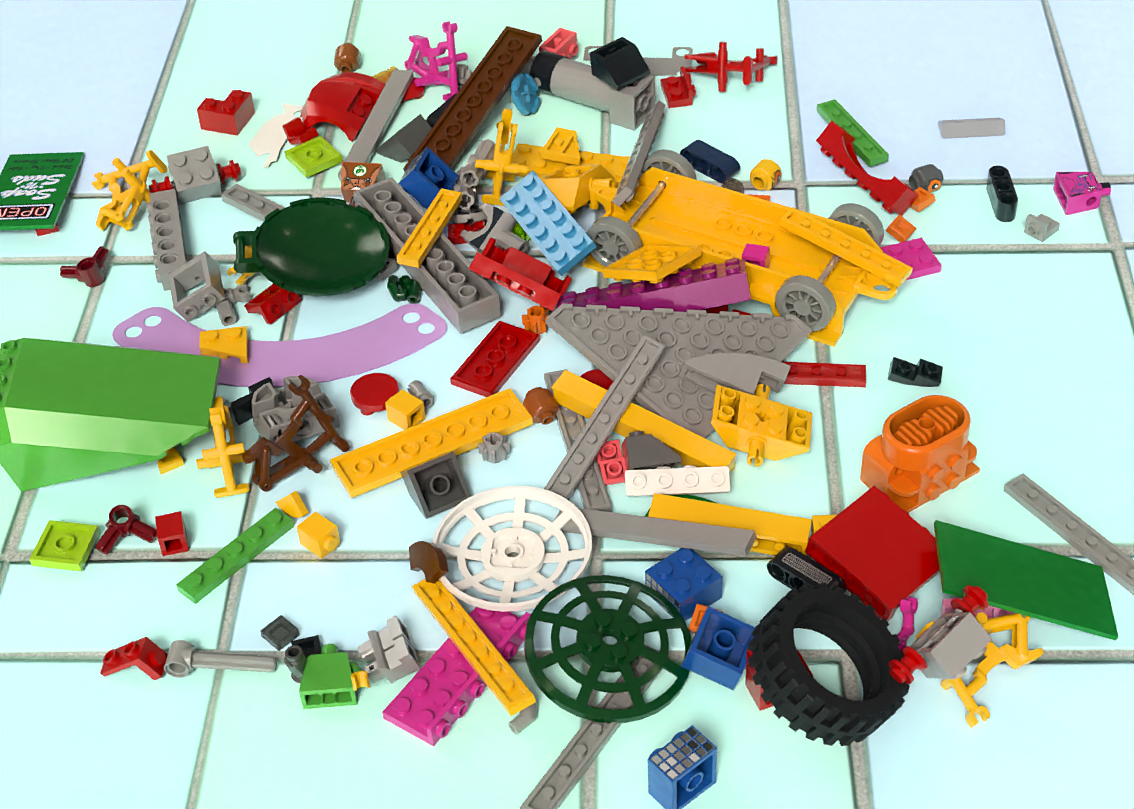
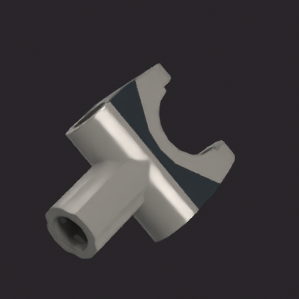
M481 203L478 207L487 216L486 226L477 232L462 230L460 236L481 254L490 238L496 239L494 246H500L503 250L512 246L526 253L529 246L528 241L511 232L517 221L508 213L487 203Z

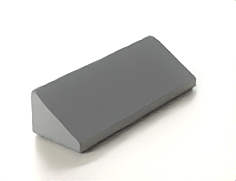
M1000 117L937 121L940 135L944 139L1005 135V120Z

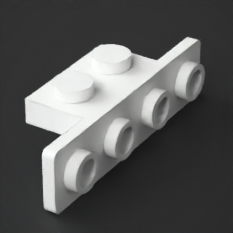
M688 465L681 468L662 466L656 469L626 470V496H653L654 493L663 495L729 493V467H696Z

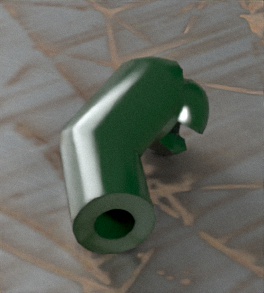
M391 275L388 278L387 289L393 300L396 302L406 301L407 290L404 288L399 289V278L396 275Z
M403 275L398 280V284L401 286V289L407 290V301L410 304H417L421 286L416 280Z

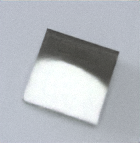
M282 615L260 630L261 637L278 651L300 635L299 629Z

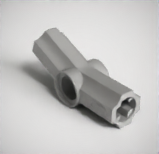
M490 139L481 140L474 155H470L460 176L464 186L468 188L477 186L480 180L486 178L488 170L475 168V160H493L494 141Z
M464 166L460 167L459 171L456 172L459 177L456 185H454V191L462 192V201L459 207L462 210H468L474 202L478 201L476 186L468 188L463 185L460 179L461 173L465 168Z

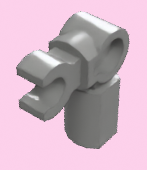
M246 284L239 285L232 290L231 288H223L225 299L214 305L218 311L221 323L225 327L233 325L237 321L232 305L238 301L247 302L251 300Z

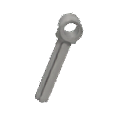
M176 640L170 645L164 670L170 676L177 678L186 677L189 672H194L195 668L272 673L276 669V658L272 656L197 652L194 645L190 642Z

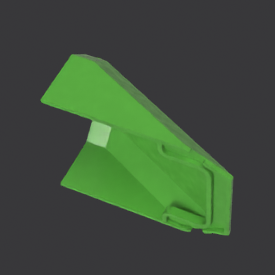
M21 338L1 343L0 464L19 490L24 492L160 460L167 456L166 451L179 443L184 446L195 437L210 431L209 408H214L221 359L219 357L39 338Z

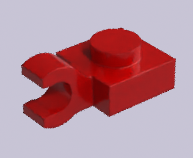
M485 221L474 222L472 226H470V222L448 224V239L453 245L465 244L467 242L460 236L462 230L480 231L479 229L485 227Z

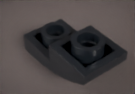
M893 357L890 362L887 379L906 385L935 387L941 383L943 366L921 358L916 365Z
M270 377L249 386L248 395L231 402L234 419L238 425L253 418V394L266 383L270 382L273 387Z

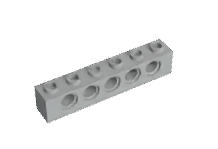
M175 189L149 193L150 202L146 203L151 228V244L153 254L155 255L153 260L156 268L157 283L162 282L164 291L170 290L168 274L187 263L180 208Z

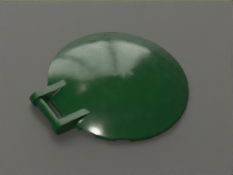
M317 197L290 202V206L281 210L277 208L264 218L265 221L260 227L257 226L255 231H237L233 234V243L236 246L234 270L237 273L261 272L269 281L280 288L308 296H332L358 289L373 280L381 272L389 256V237L384 225L373 218V213L360 205L356 208L346 204L345 200ZM245 246H252V258H245Z

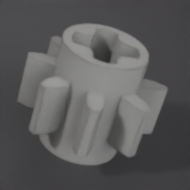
M457 64L459 88H462L472 74V70H468V65Z
M496 432L483 436V443L478 444L479 454H482L483 461L487 460L495 464L506 460V453L510 452V443L506 442V436Z

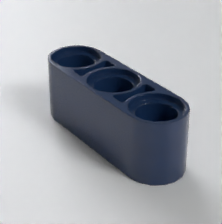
M695 140L680 151V155L690 162L694 170L719 183H725L740 172V164L734 157L701 140Z

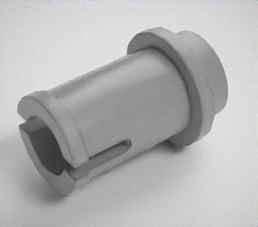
M414 380L408 385L410 387L407 388L408 392L422 400L425 409L433 404V395L426 391L419 380Z

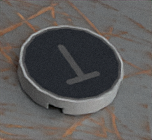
M471 205L468 210H462L458 207L449 221L451 223H466L468 220L477 222L487 219V216L478 209L480 205Z

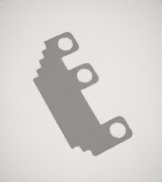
M602 46L585 47L583 60L590 61V54L588 53V51L592 48H600ZM674 47L672 49V58L643 57L649 67L651 75L676 76L677 72H680V67H692V60L684 59V56L677 55L676 51L686 49L689 51L688 54H693V49L691 47Z

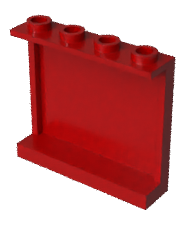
M875 485L810 536L805 550L817 563L839 575L844 580L848 591L859 596L860 601L865 606L870 604L876 609L874 614L881 620L885 618L887 622L893 618L897 608L900 607L901 599L906 600L907 597L913 596L940 572L935 537L930 534L927 528L916 522L907 511L901 509L886 493L880 491Z

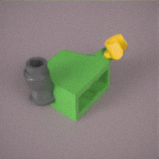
M334 644L323 645L321 654L310 655L307 659L301 647L297 645L290 646L285 651L284 663L292 672V680L300 684L299 694L303 709L357 705L355 691L358 688H370L368 672L363 671L356 662L349 661L347 653H338V647Z

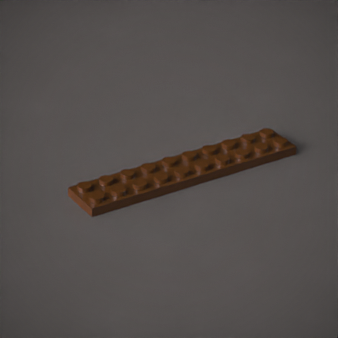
M506 26L403 168L404 172L411 161L427 147L452 169L510 88L513 79L519 75L543 41L542 36L537 33Z

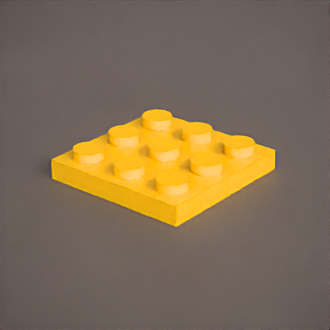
M645 244L602 269L604 278H614L615 281L630 279L632 282L646 280L650 283H659L664 280L665 276L677 273L678 269L682 266L692 264L694 259L702 255L700 246Z

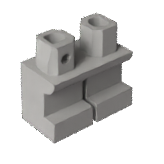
M396 615L387 620L388 626L379 632L375 630L368 631L369 640L358 646L359 653L366 663L373 659L376 660L364 667L372 683L385 677L390 683H393L421 669L409 631Z

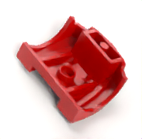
M356 72L340 73L319 81L310 91L300 113L304 127L311 128L319 122L332 123L338 126L352 142L372 111L386 84L371 76Z
M494 238L489 239L482 254L476 253L469 267L471 272L481 278L492 280L540 304V307L551 312L555 311L560 297L566 292L572 280L568 275L564 280L556 278V272L552 270V266L512 246L504 251L494 246L496 243Z

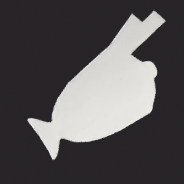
M282 103L285 112L267 121L250 141L249 146L256 156L270 153L262 168L269 167L271 162L277 161L280 149L287 139L282 125L295 118L294 113L302 110L303 106Z

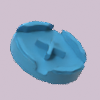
M527 73L517 75L511 84L513 103L517 110L524 115L535 113L540 103V98L536 91H539L533 77Z

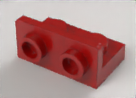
M684 66L680 67L679 77L671 76L660 79V86L668 109L692 105L693 97L696 96L694 84L691 85V75L686 72Z
M272 284L246 303L244 307L248 313L262 314L266 324H272L301 302L302 299L299 294Z

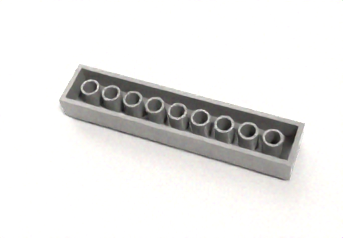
M391 177L354 191L353 194L355 207L360 205L373 213V218L384 225L389 237V251L397 260L398 253L425 213ZM441 232L419 268L402 265V267L420 284L421 289L460 334L501 317L499 295L484 278L469 270L471 264Z

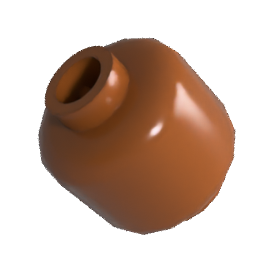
M344 43L338 46L334 56L335 67L343 73L356 71L359 68L360 62L359 49L351 43Z
M536 387L526 393L523 406L532 416L533 423L547 425L554 421L556 413L559 411V406L552 392L546 388Z

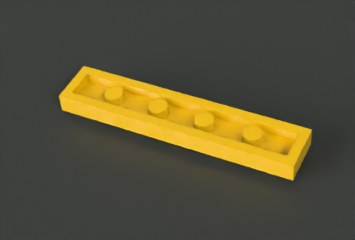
M440 189L398 253L397 264L416 268L420 267L462 201V192Z

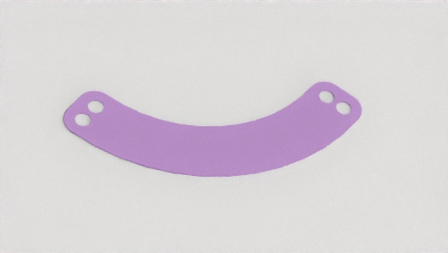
M412 303L402 305L364 325L322 337L290 341L248 340V363H241L240 358L231 356L228 360L221 359L218 384L249 387L270 377L273 387H284L283 378L288 376L302 375L317 381V383H323L359 375L412 355L441 339L447 331V324L443 318L426 306ZM150 307L119 323L114 328L112 336L114 341L121 347L203 355L199 348V335L201 331L207 330L181 319L166 308ZM408 313H416L420 316L419 320L414 323L405 322L403 317ZM151 316L161 318V322L155 326L144 324L145 320ZM426 323L432 324L435 327L428 334L418 331V327ZM132 327L142 329L141 334L136 337H127L125 332Z

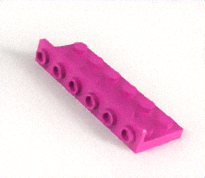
M475 607L469 616L503 658L508 661V659L511 660L515 656L517 649L525 640L526 626L531 614L526 612L520 618L509 611H492ZM448 638L383 710V718L434 747L441 738L443 739L447 736L454 722L465 715L472 701L482 695L486 684L451 639Z

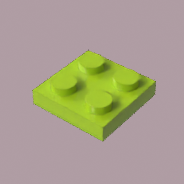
M321 136L284 151L285 158L306 178L343 161L342 155Z
M49 520L29 558L31 565L82 571L100 534L98 525Z

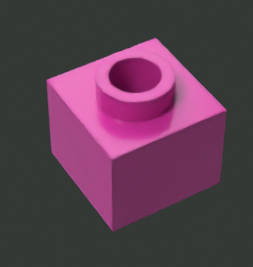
M747 243L742 253V260L744 259L745 262L769 268L770 247Z

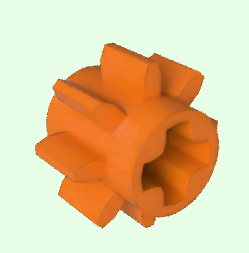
M532 306L527 309V315H522V325H524L525 330L539 335L546 332V326L548 325L545 321L549 316L548 310H544L540 306Z

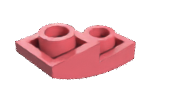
M619 439L607 441L596 457L605 486L625 483L626 465L624 457H622Z

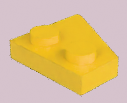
M556 127L541 150V158L581 165L577 132Z
M247 327L201 331L199 335L201 354L217 356L226 360L231 356L240 358L241 363H248Z

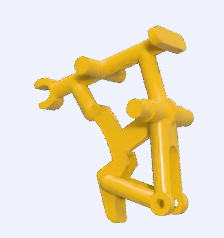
M503 109L501 121L496 124L498 130L493 160H475V168L488 170L486 178L493 179L492 195H482L481 201L483 203L504 206L499 199L502 197L503 181L514 182L515 174H527L528 166L511 163L518 124L511 123V109ZM511 132L509 149L505 151V144L509 143V136Z
M149 150L146 152L149 160L129 167L117 157L112 161V164L118 169L117 171L104 175L102 172L94 174L97 180L91 183L93 187L99 190L105 186V183L109 182V191L113 193L112 201L99 210L96 226L101 231L106 229L109 222L122 226L125 230H130L134 225L133 220L142 201L145 203L150 202L149 193L151 192L147 189L146 184L150 168L156 167L162 174L167 172V166L154 151ZM140 172L137 178L134 174ZM123 177L131 186L130 189L122 192L120 185L117 183V179ZM132 202V208L127 218L124 219L125 214L130 206V203Z
M222 396L215 398L214 408H209L215 448L202 450L203 458L196 459L198 469L221 466L226 487L214 490L216 498L250 491L249 484L236 485L233 464L244 462L242 455L247 450L244 449L243 443L236 444L235 429L229 408L223 404ZM227 424H228L229 435H230V441H229V442L226 441V431H225V430H227Z
M979 612L976 615V620L988 634L1012 629V646L1006 644L998 648L990 641L985 646L987 648L984 653L986 658L976 667L973 672L974 679L967 686L961 679L962 676L957 679L941 680L940 685L943 689L948 690L953 686L968 711L965 719L971 728L978 724L974 714L980 715L983 722L990 718L988 709L982 705L978 707L973 698L987 683L986 675L1003 661L1016 670L1037 660L1044 653L1042 648L1028 650V621L1031 617L1023 615L1025 617L1023 618L1021 614L1013 613L987 619V615L983 612ZM932 621L925 625L923 629L916 635V639H918L935 621Z

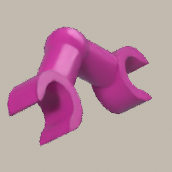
M907 597L906 600L901 599L900 611L903 613L902 627L897 634L900 643L897 644L900 651L906 646V641L915 631L914 614L918 608L917 598Z

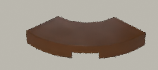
M418 541L409 546L410 570L417 572L422 570L426 582L436 583L449 571L446 557L441 548H437L433 543Z

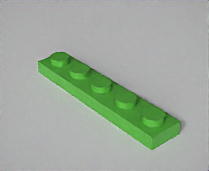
M836 99L817 104V112L828 124L834 121L855 138L853 141L854 151L869 167L888 161L889 154Z
M274 508L176 584L178 592L194 604L198 603L294 527L293 519L277 508Z

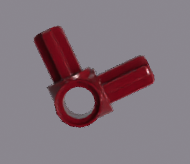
M100 246L93 257L82 259L76 266H61L60 276L62 278H76L79 282H84L88 287L100 285L104 281L103 271L105 267L103 263L109 255V250Z
M117 505L110 510L109 520L105 524L107 530L95 548L102 554H109L120 537L124 538L132 534L148 543H152L157 538V530L140 521V516L133 513L127 505ZM122 517L128 518L124 523H117Z

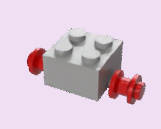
M207 145L167 155L168 168L172 178L171 183L169 177L165 176L163 182L157 183L155 179L151 180L152 184L148 185L151 193L175 189L179 203L184 204L222 194L220 182L225 184L226 179L229 178L238 181L241 170L239 164H234L233 160H230L227 166L222 167L218 163L215 167L209 146Z
M967 585L963 589L965 596L961 600L954 598L950 602L954 613H943L910 647L905 646L902 649L904 657L900 661L892 659L889 662L891 668L889 671L890 675L900 684L903 682L911 684L914 681L912 673L916 669L920 670L926 678L957 679L962 676L967 670L966 665L972 659H977L987 650L985 646L992 640L990 635L976 620L974 614L977 609L985 610L989 606L988 596L983 589L978 586Z

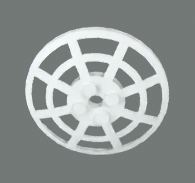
M530 486L493 488L463 500L442 519L432 541L437 548H441L444 554L457 557L459 571L464 580L451 584L446 575H444L439 580L446 589L458 599L472 606L501 612L535 608L545 596L519 603H511L512 598L529 596L542 590L547 592L554 590L558 587L554 582L563 573L567 562L583 558L580 569L569 581L582 578L592 556V534L582 512L563 496L549 490ZM515 499L514 512L498 514L482 520L475 511L478 507L492 502ZM526 499L549 504L558 508L563 513L553 523L541 516L525 513ZM466 516L474 525L464 536L459 547L443 544L450 529L462 517ZM570 519L579 527L584 541L583 549L569 551L567 540L560 529ZM513 521L512 528H505L495 533L490 528L499 523ZM524 522H530L545 528V530L537 535L528 529H524L523 524ZM481 533L486 539L481 551L469 550L468 547L473 539ZM554 536L559 543L561 552L545 553L543 543ZM509 553H519L516 557H508ZM466 559L482 561L484 570L472 576L467 569ZM559 562L556 570L549 578H545L539 573L544 563ZM490 578L504 582L502 591L488 588L480 583ZM530 579L537 584V586L526 590L514 591L515 582ZM473 587L486 595L499 597L500 601L499 603L484 601L461 591ZM569 590L564 591L563 593L559 594L558 596H556L555 598H553L552 600H550L548 603H550V602L556 600L557 598L563 596V595H564L565 593H567Z

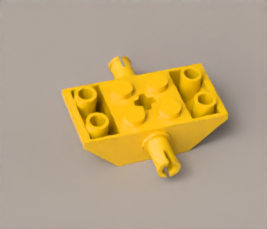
M601 164L562 166L542 179V182L569 214L577 212L579 207L588 204L590 200V187L616 188L615 178Z
M717 384L715 387L711 424L727 447L748 453L747 463L749 465H752L753 458L754 467L763 464V458L777 461L809 451L812 412L769 400L771 389L768 385L765 386V392H763L764 384H758L755 394L751 395Z

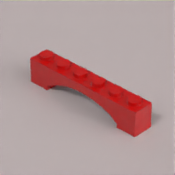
M831 121L816 140L822 146L820 150L828 157L832 155L834 157L832 161L840 168L844 166L846 168L844 172L852 179L857 178L858 181L856 183L866 191L869 189L871 191L869 195L877 202L882 201L884 203L882 207L891 214L895 211L902 216L919 195L895 176L892 179H880L869 175L861 166L855 154L853 146L855 138L843 127Z

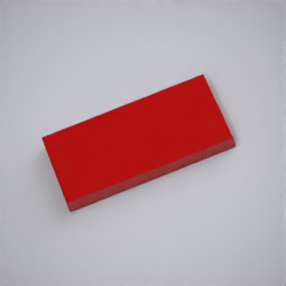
M498 321L450 378L451 385L484 397L498 393L540 342V335Z

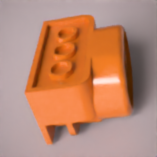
M929 395L919 398L892 413L883 424L882 434L872 439L864 448L860 481L869 489L875 485L880 491L886 493L901 509L909 513L930 500L937 499L942 493L956 488L961 482L979 473L980 468L973 463L977 456V448L968 440L971 418L967 408L951 397Z

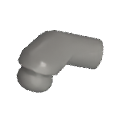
M537 701L521 710L519 715L508 723L510 730L515 735L519 734L536 720Z

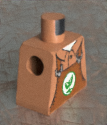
M342 161L341 192L344 200L349 202V205L355 207L354 191L385 180L382 164Z

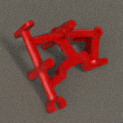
M721 41L719 42L718 55L715 52L684 54V59L696 60L699 64H705L685 67L687 73L696 72L717 75L718 91L726 92L728 71L743 72V83L745 85L751 84L753 72H755V81L761 82L763 81L764 67L777 64L778 55H764V48H756V58L746 56L743 60H728L727 42Z

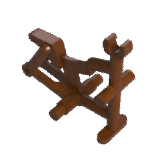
M302 375L298 376L301 380V385L298 388L291 383L288 385L290 391L297 396H301L303 400L291 414V422L287 429L273 443L267 438L262 437L242 455L245 464L255 460V470L251 480L254 484L259 485L260 489L264 492L271 490L273 484L303 466L315 473H320L322 465L312 455L327 442L332 443L342 452H347L350 449L348 442L339 435L332 425V416L321 409L308 390L310 388L309 380ZM308 410L316 417L325 432L309 446L302 448L291 441V439L298 432L299 428L303 426V422L300 419ZM283 451L289 454L288 457L270 467L271 455L279 456Z

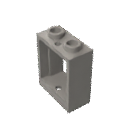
M206 251L168 274L173 309L187 322L225 299L219 264ZM205 280L206 285L186 296V291Z

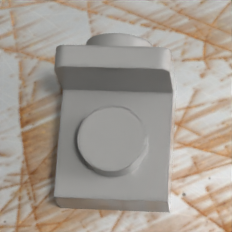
M1042 213L1039 216L1029 214L1026 217L1024 233L1044 242L1059 230L1060 223Z

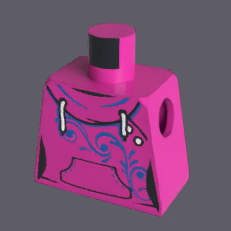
M1056 172L1053 191L1065 215H1071L1097 209L1101 196L1110 195L1111 186L1109 182L1098 183L1092 172Z

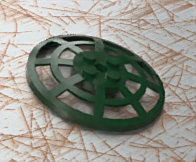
M595 575L566 582L550 591L537 604L526 626L524 653L530 675L536 685L548 699L561 709L577 717L594 722L609 724L611 722L628 723L647 718L667 707L680 694L687 682L690 671L667 658L669 639L666 630L681 628L685 643V656L692 641L684 619L678 610L660 593L628 578ZM609 583L629 587L626 594L616 591L592 592L587 584ZM576 588L581 595L568 602L558 614L542 611L550 600L564 591ZM642 592L663 605L674 618L660 619L650 606L637 598L639 593ZM614 598L620 599L622 602L618 610L602 609L597 599ZM584 602L591 611L583 620L567 616L575 607ZM635 605L643 610L652 621L638 623L629 615L632 606ZM537 621L553 624L550 638L553 652L540 659L536 658L533 642ZM561 626L577 630L576 643L561 648L559 637ZM658 631L661 642L660 653L644 646V634ZM607 636L614 637L617 643L607 644L603 641V638ZM579 654L583 661L590 666L587 675L575 669L567 658ZM640 657L654 663L646 673L635 678L631 667L637 663ZM558 663L569 677L582 685L576 700L557 689L542 670ZM662 668L677 677L665 693L645 704L640 687L652 681ZM601 671L609 673L621 672L624 682L598 681V677ZM593 690L607 693H623L628 691L634 707L610 710L595 708L587 705Z

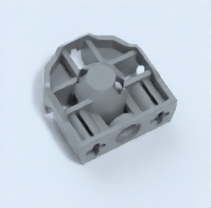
M298 376L283 378L284 389H280V394H277L270 382L262 385L253 394L252 416L254 426L261 437L267 438L272 443L278 438L277 435L280 437L291 422V414L303 400L301 396L291 392L288 387L290 383L296 388L301 385V380ZM307 378L310 382L308 390L321 409L332 416L331 423L335 429L339 428L340 421L336 408L327 395L321 392L317 381ZM307 410L300 419L303 423L307 421V425L299 429L291 441L296 442L323 433L325 430L316 417Z

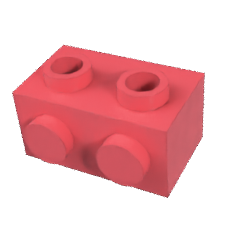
M559 28L539 46V52L546 50L572 59L576 56L579 49L577 45V32Z

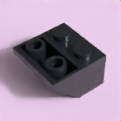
M620 37L590 52L592 75L617 90L650 74V69L637 46L624 37Z

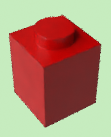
M182 512L155 516L157 538L162 556L189 551Z

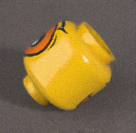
M763 159L751 170L749 176L752 185L756 189L768 191L780 181L782 172L776 162L770 159Z

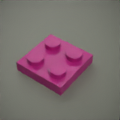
M923 238L880 247L883 253L913 268L907 280L941 272V263Z

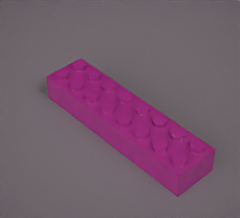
M731 258L723 264L707 263L699 269H680L678 273L665 276L664 280L659 283H650L646 280L640 282L631 281V283L626 284L614 282L606 288L590 287L585 292L577 294L575 291L567 292L560 297L557 308L562 303L572 304L573 307L606 305V308L620 309V306L640 307V310L667 308L673 309L675 312H686L687 309L703 310L751 300L745 260Z

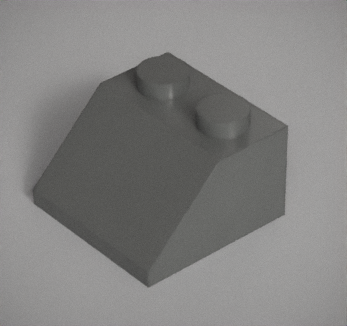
M419 114L375 151L379 155L401 163L405 159L412 157L432 128L423 116Z
M644 431L629 433V436L622 443L626 470L656 469L662 466L676 468L682 462L680 455L652 434L645 435Z
M454 451L400 472L410 497L425 519L453 508L463 500L471 497Z

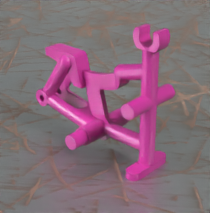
M450 21L442 23V29L446 33L447 41L439 42L436 48H430L427 37L421 35L409 36V41L413 43L408 60L404 62L406 70H412L422 76L414 80L416 87L431 84L450 86L451 93L442 95L443 100H448L459 92L456 63L468 59L466 52L456 54L454 33H457L458 26L457 23L451 24ZM446 49H447V51H448V56L442 57V58H438L437 61H436V56H440V55L444 54V53L446 52ZM424 57H428L429 65L423 62ZM449 64V77L448 70L439 72L438 66Z

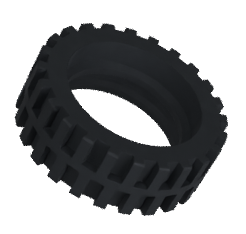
M818 583L812 589L810 584H805L798 590L796 588L790 590L754 628L752 632L754 637L748 645V650L754 652L748 658L749 667L755 668L756 671L752 676L755 685H761L764 691L761 697L764 702L770 701L776 709L773 713L779 719L782 716L790 722L788 727L796 732L801 729L806 732V738L815 741L818 737L822 738L824 745L832 746L838 740L840 746H849L854 740L856 743H859L877 730L902 707L905 702L903 697L909 692L910 686L904 682L900 684L889 673L891 670L889 662L892 659L900 661L904 657L897 645L900 643L897 634L892 635L887 628L890 624L886 619L880 620L874 614L876 610L870 604L865 606L859 602V596L853 593L850 596L843 594V588L837 586L829 590L826 584ZM801 628L818 632L834 641L846 652L860 675L863 686V701L850 700L838 696L813 678L803 665L796 650L794 629Z

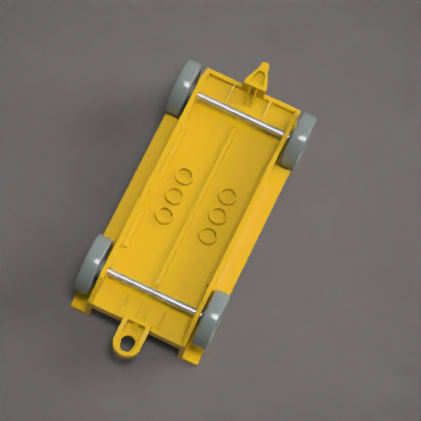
M664 149L652 153L643 164V174L638 180L639 184L634 190V196L628 203L624 201L620 207L612 202L617 188L590 187L589 207L591 209H598L600 202L606 213L603 217L596 220L587 231V235L597 247L584 260L583 267L602 272L604 267L645 244L700 246L702 255L694 259L692 264L682 266L678 270L683 268L699 269L707 263L723 264L731 258L742 260V253L747 243L770 247L769 268L745 262L751 299L769 304L774 316L784 317L785 314L797 316L813 330L807 337L808 339L835 347L843 334L844 316L858 294L879 300H888L897 294L898 286L779 226L780 218L791 207L699 181L690 162L677 152ZM855 203L842 204L832 212L829 218L802 211L883 252L879 247L884 238L882 222L867 207ZM882 285L889 288L890 290L879 291L875 290L874 287Z

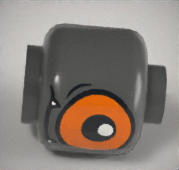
M933 164L917 167L909 176V184L913 190L921 187L930 193L938 191L943 181L942 171Z

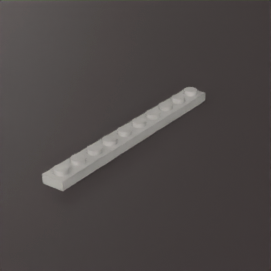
M660 100L645 118L612 202L618 207L624 201L628 203L635 194L634 190L639 184L638 180L643 174V164L649 158L648 154L653 148L651 145L656 140L655 136L659 132L658 128L665 116L663 111L666 105Z
M235 184L221 194L223 202L263 222L265 221L264 218L275 209L281 210L285 208L238 184ZM388 258L384 268L376 278L383 281L397 269V262Z

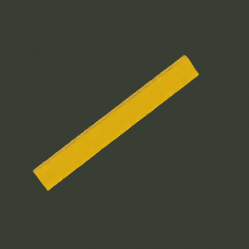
M424 579L412 586L415 595L510 716L536 702L533 693L440 580L436 583H429Z

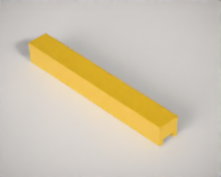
M567 370L561 374L552 386L554 398L558 404L588 419L608 391ZM634 403L630 404L614 429V432L624 437H628L629 433L644 431L645 435L652 434L681 456L682 462L679 464L681 466L729 467V472L735 469L736 453Z

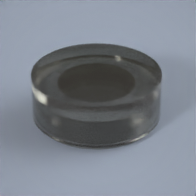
M735 178L727 179L721 186L744 194L743 184Z

